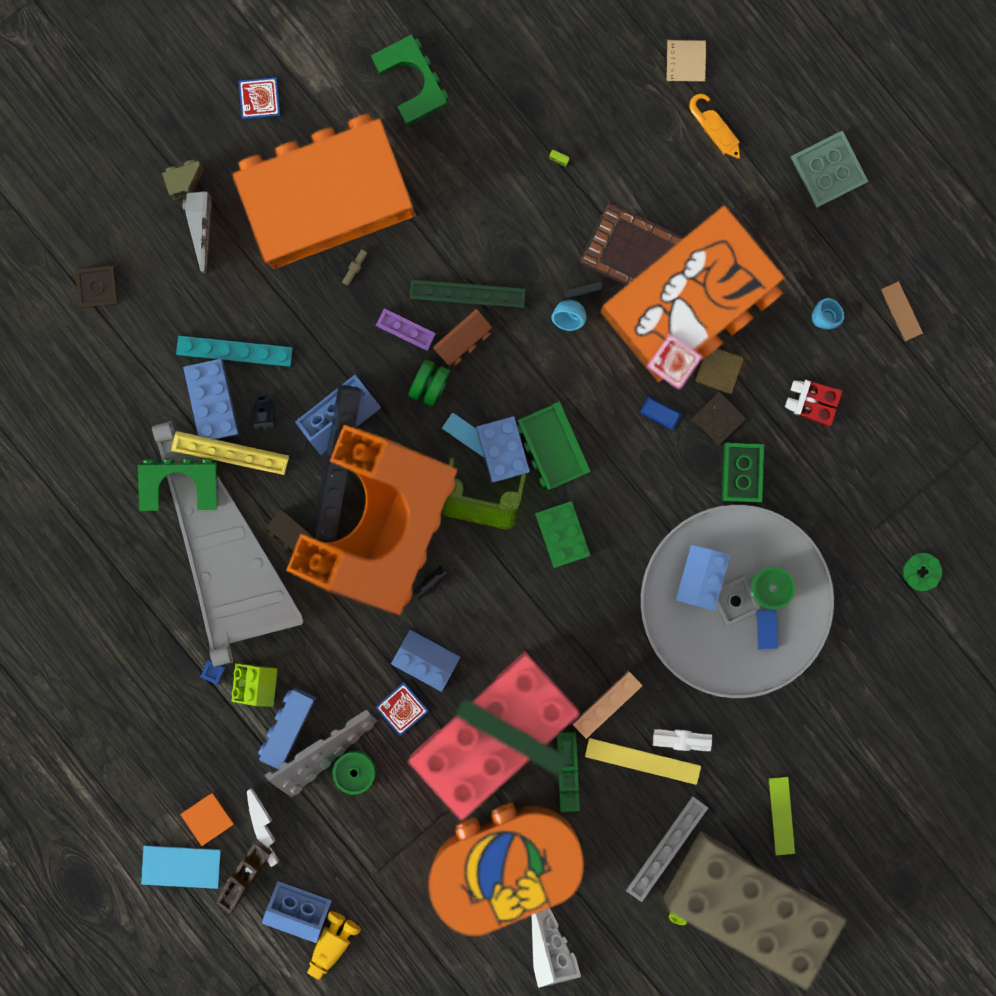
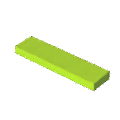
M788 776L768 778L775 855L795 854Z

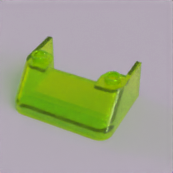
M454 458L450 459V467L454 466ZM522 474L518 493L512 491L504 493L500 504L462 496L463 484L460 480L455 479L454 490L446 498L441 512L447 517L508 530L514 526L526 475Z

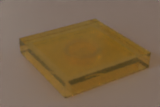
M717 348L702 360L695 382L731 394L744 358Z

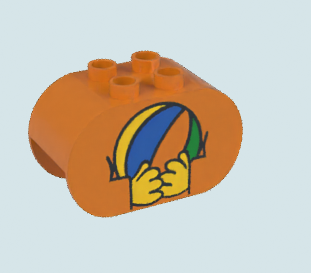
M509 802L491 810L493 819L480 825L478 818L473 817L455 825L457 835L449 838L438 850L432 864L429 879L431 901L441 919L452 929L460 933L483 935L567 900L580 883L583 872V858L577 835L571 824L562 815L552 809L541 806H526L516 810L513 802Z

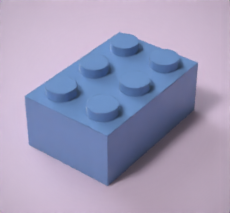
M514 417L476 427L491 483L530 472Z

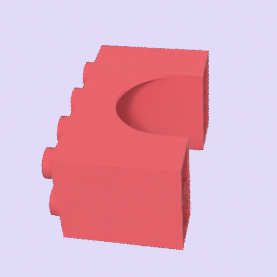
M526 651L504 669L495 681L473 701V703L543 744H547L579 715L576 706ZM456 716L411 754L408 762L453 812L463 820L529 759Z

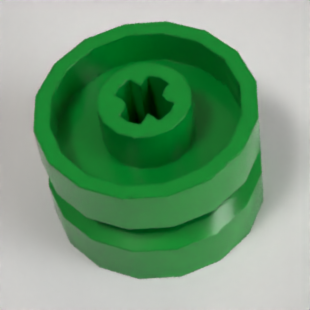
M425 359L413 382L408 397L419 400L425 391L423 403L433 408L446 386L450 370L441 366L437 369L435 375H432L435 363Z
M764 567L752 577L750 592L754 601L761 607L772 610L781 609L793 599L795 583L792 576L786 570L778 567ZM771 585H776L777 587L774 589V592L770 591Z
M359 750L348 751L342 754L336 761L332 771L333 780L342 792L350 795L361 794L374 781L376 775L375 764L372 758L365 752ZM353 769L357 770L358 774L357 776H355L354 774H350V772Z

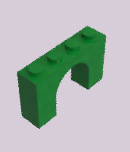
M412 34L371 55L380 76L402 65L416 67L424 76L425 83L421 93L415 98L397 106L406 126L447 106L446 100L449 99L444 89L440 90L437 84L440 80L436 72L432 73L428 66L431 63L427 55H422L420 51L422 46L418 38L414 39Z
M191 458L181 459V462H174V459H162V462H154V459H143V462L138 464L139 511H159L161 508V481L168 474L175 472L184 473L194 481L197 489V510H217V461H212V458H203L201 461L194 462Z

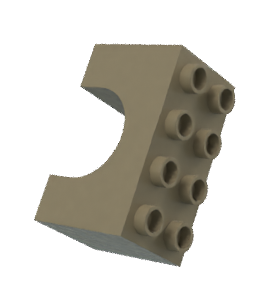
M702 831L698 834L663 896L670 912L806 990L846 922L842 915L830 904L802 888L797 890L742 858L732 848Z

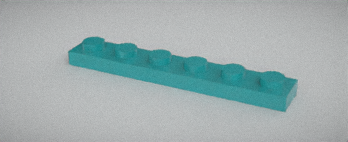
M178 336L176 355L291 367L293 348Z

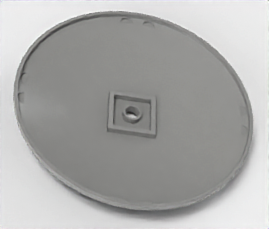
M720 506L702 511L684 520L658 545L650 558L642 582V621L649 642L656 655L683 682L695 689L720 697H756L780 689L792 682L818 656L829 634L833 618L834 593L832 580L826 562L817 546L802 529L790 520L770 510L754 506ZM691 544L730 555L715 611L676 601ZM764 567H778L786 570L792 576L795 583V593L789 604L781 609H773L776 610L777 649H758L756 611L772 609L761 607L754 601L750 592V583L756 572ZM771 585L770 591L774 592V589L777 588L776 585ZM735 595L741 599V603L737 607L732 606L730 603L731 597Z

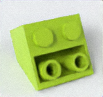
M235 663L231 702L274 707L278 668Z

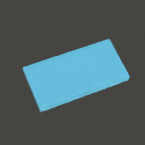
M144 845L141 884L218 889L221 849Z

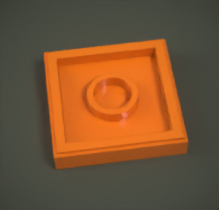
M213 792L180 814L201 846L234 825Z

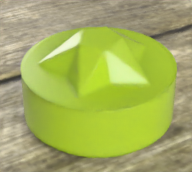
M670 912L669 919L673 923L678 925L687 924L688 921Z

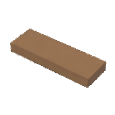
M899 281L881 289L882 295L904 341L922 334L923 332Z

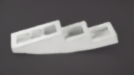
M250 788L247 791L253 828L257 839L272 851L267 860L272 867L279 862L270 846L276 840L266 825L272 819L253 788Z

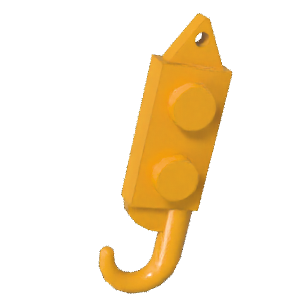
M704 94L693 96L689 103L692 114L724 155L728 154L739 159L738 144L740 142L717 112L709 110L701 113L696 106V102L699 99L710 101V98Z

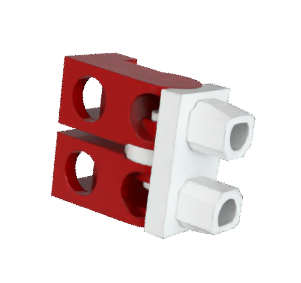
M794 380L791 391L800 393L798 400L788 397L785 408L793 411L795 415L830 427L836 409L833 408H837L842 390L807 380L804 382Z

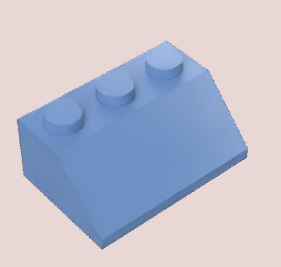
M691 544L676 601L715 611L730 555Z
M409 630L391 665L442 692L460 656Z
M277 881L262 924L316 943L332 900Z

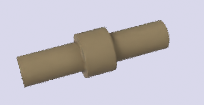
M362 249L360 250L354 262H351L349 265V271L342 283L349 286L355 274H358L362 268L360 265L365 259L367 252Z

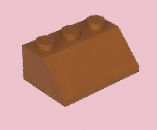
M476 309L440 340L433 349L449 367L451 365L455 367L463 360L461 358L466 352L470 354L477 348L476 343L480 339L485 341L491 335L492 327Z

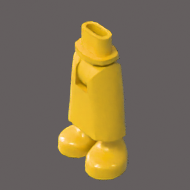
M330 911L327 915L331 925L329 928L324 927L316 944L312 960L309 963L310 968L307 971L309 975L318 980L322 978L323 974H327L328 970L350 944L348 937L350 935H357L361 931L357 924L347 920L342 932L337 936V931L346 918L334 911Z

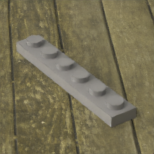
M693 796L690 798L627 887L626 891L641 902L644 900L707 811L708 807Z

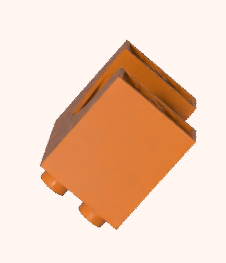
M344 425L330 462L352 470L362 481L366 495L363 516L359 524L348 536L335 542H322L301 534L287 571L333 592L400 615L403 607L411 599V586L417 571L422 568L426 561V548L430 538L440 526V513L446 498L454 490V477L457 469L387 440Z

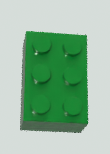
M723 444L721 501L762 502L764 444Z
M572 501L535 513L553 568L590 556Z

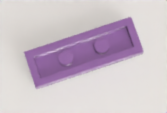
M383 309L376 324L377 327L428 351L436 333L387 309Z

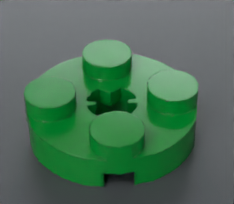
M917 553L905 562L903 577L914 590L928 591L935 588L940 582L942 567L939 560L931 554ZM922 566L927 570V574L923 578L920 577L921 574L917 573L918 570H921Z

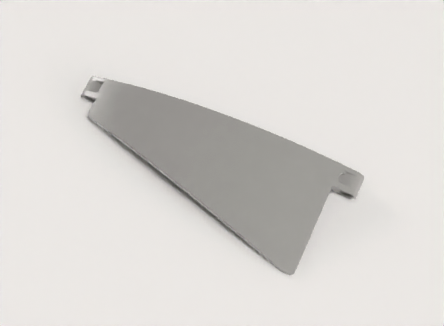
M171 421L152 426L153 435L162 459H174V462H181V459L191 458L193 462L203 459L202 457L171 451L175 436ZM175 472L168 474L167 479L209 640L211 661L213 666L217 667L233 662L230 643L303 624V617L219 476L217 475V510H197V489L194 481L184 473Z

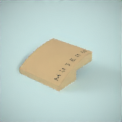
M667 40L666 80L705 81L706 40Z

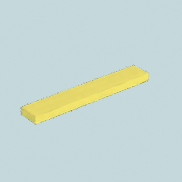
M178 431L175 432L171 451L212 458V460L281 475L285 474L289 460L288 455Z
M589 738L585 753L587 758L697 785L701 765Z

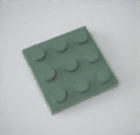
M843 130L791 156L816 208L868 183Z

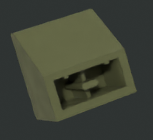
M195 160L187 161L184 163V166L179 168L177 166L167 168L166 172L162 173L172 199L177 200L187 196V193H193L204 172V168L199 161L195 162Z

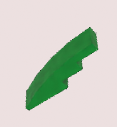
M576 732L558 733L557 752L568 758L559 774L560 813L580 812Z

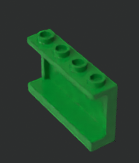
M560 401L517 420L519 435H524L525 437L524 447L527 453L531 452L534 459L531 462L535 471H540L542 477H539V481L543 488L547 487V490H551L590 472Z

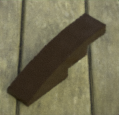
M259 840L255 841L247 856L241 860L235 873L228 879L216 904L231 914L261 872L272 851Z

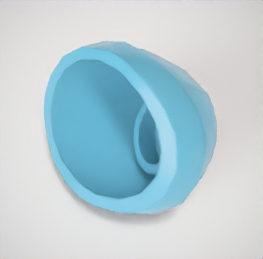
M826 298L817 303L812 311L811 319L816 327L834 329L843 323L844 312L837 301Z
M574 300L560 302L552 313L553 323L566 331L581 328L587 319L584 307Z

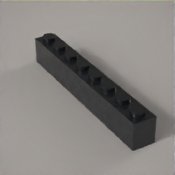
M338 385L313 530L316 539L336 541L348 468L330 462L343 426L346 425L355 429L361 397L360 389L355 386Z

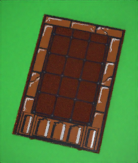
M608 201L603 212L600 214V218L586 247L583 249L584 251L578 263L627 286L681 242L684 237Z

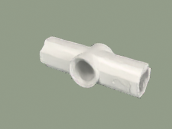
M654 729L653 746L671 747L675 750L690 751V749L711 751L712 734L692 733V731L688 730L670 731Z

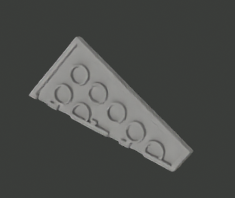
M365 710L346 723V727L342 730L336 729L330 733L331 737L325 741L322 739L318 740L298 753L294 761L287 764L284 762L279 766L280 770L273 774L269 772L264 776L269 782L290 797L299 794L305 785L312 782L322 770L328 768L331 762L341 756L351 744L356 743L361 735L372 729L378 720L369 711Z

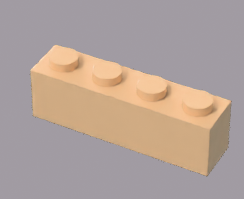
M627 671L573 722V725L585 738H588L636 693L642 685Z

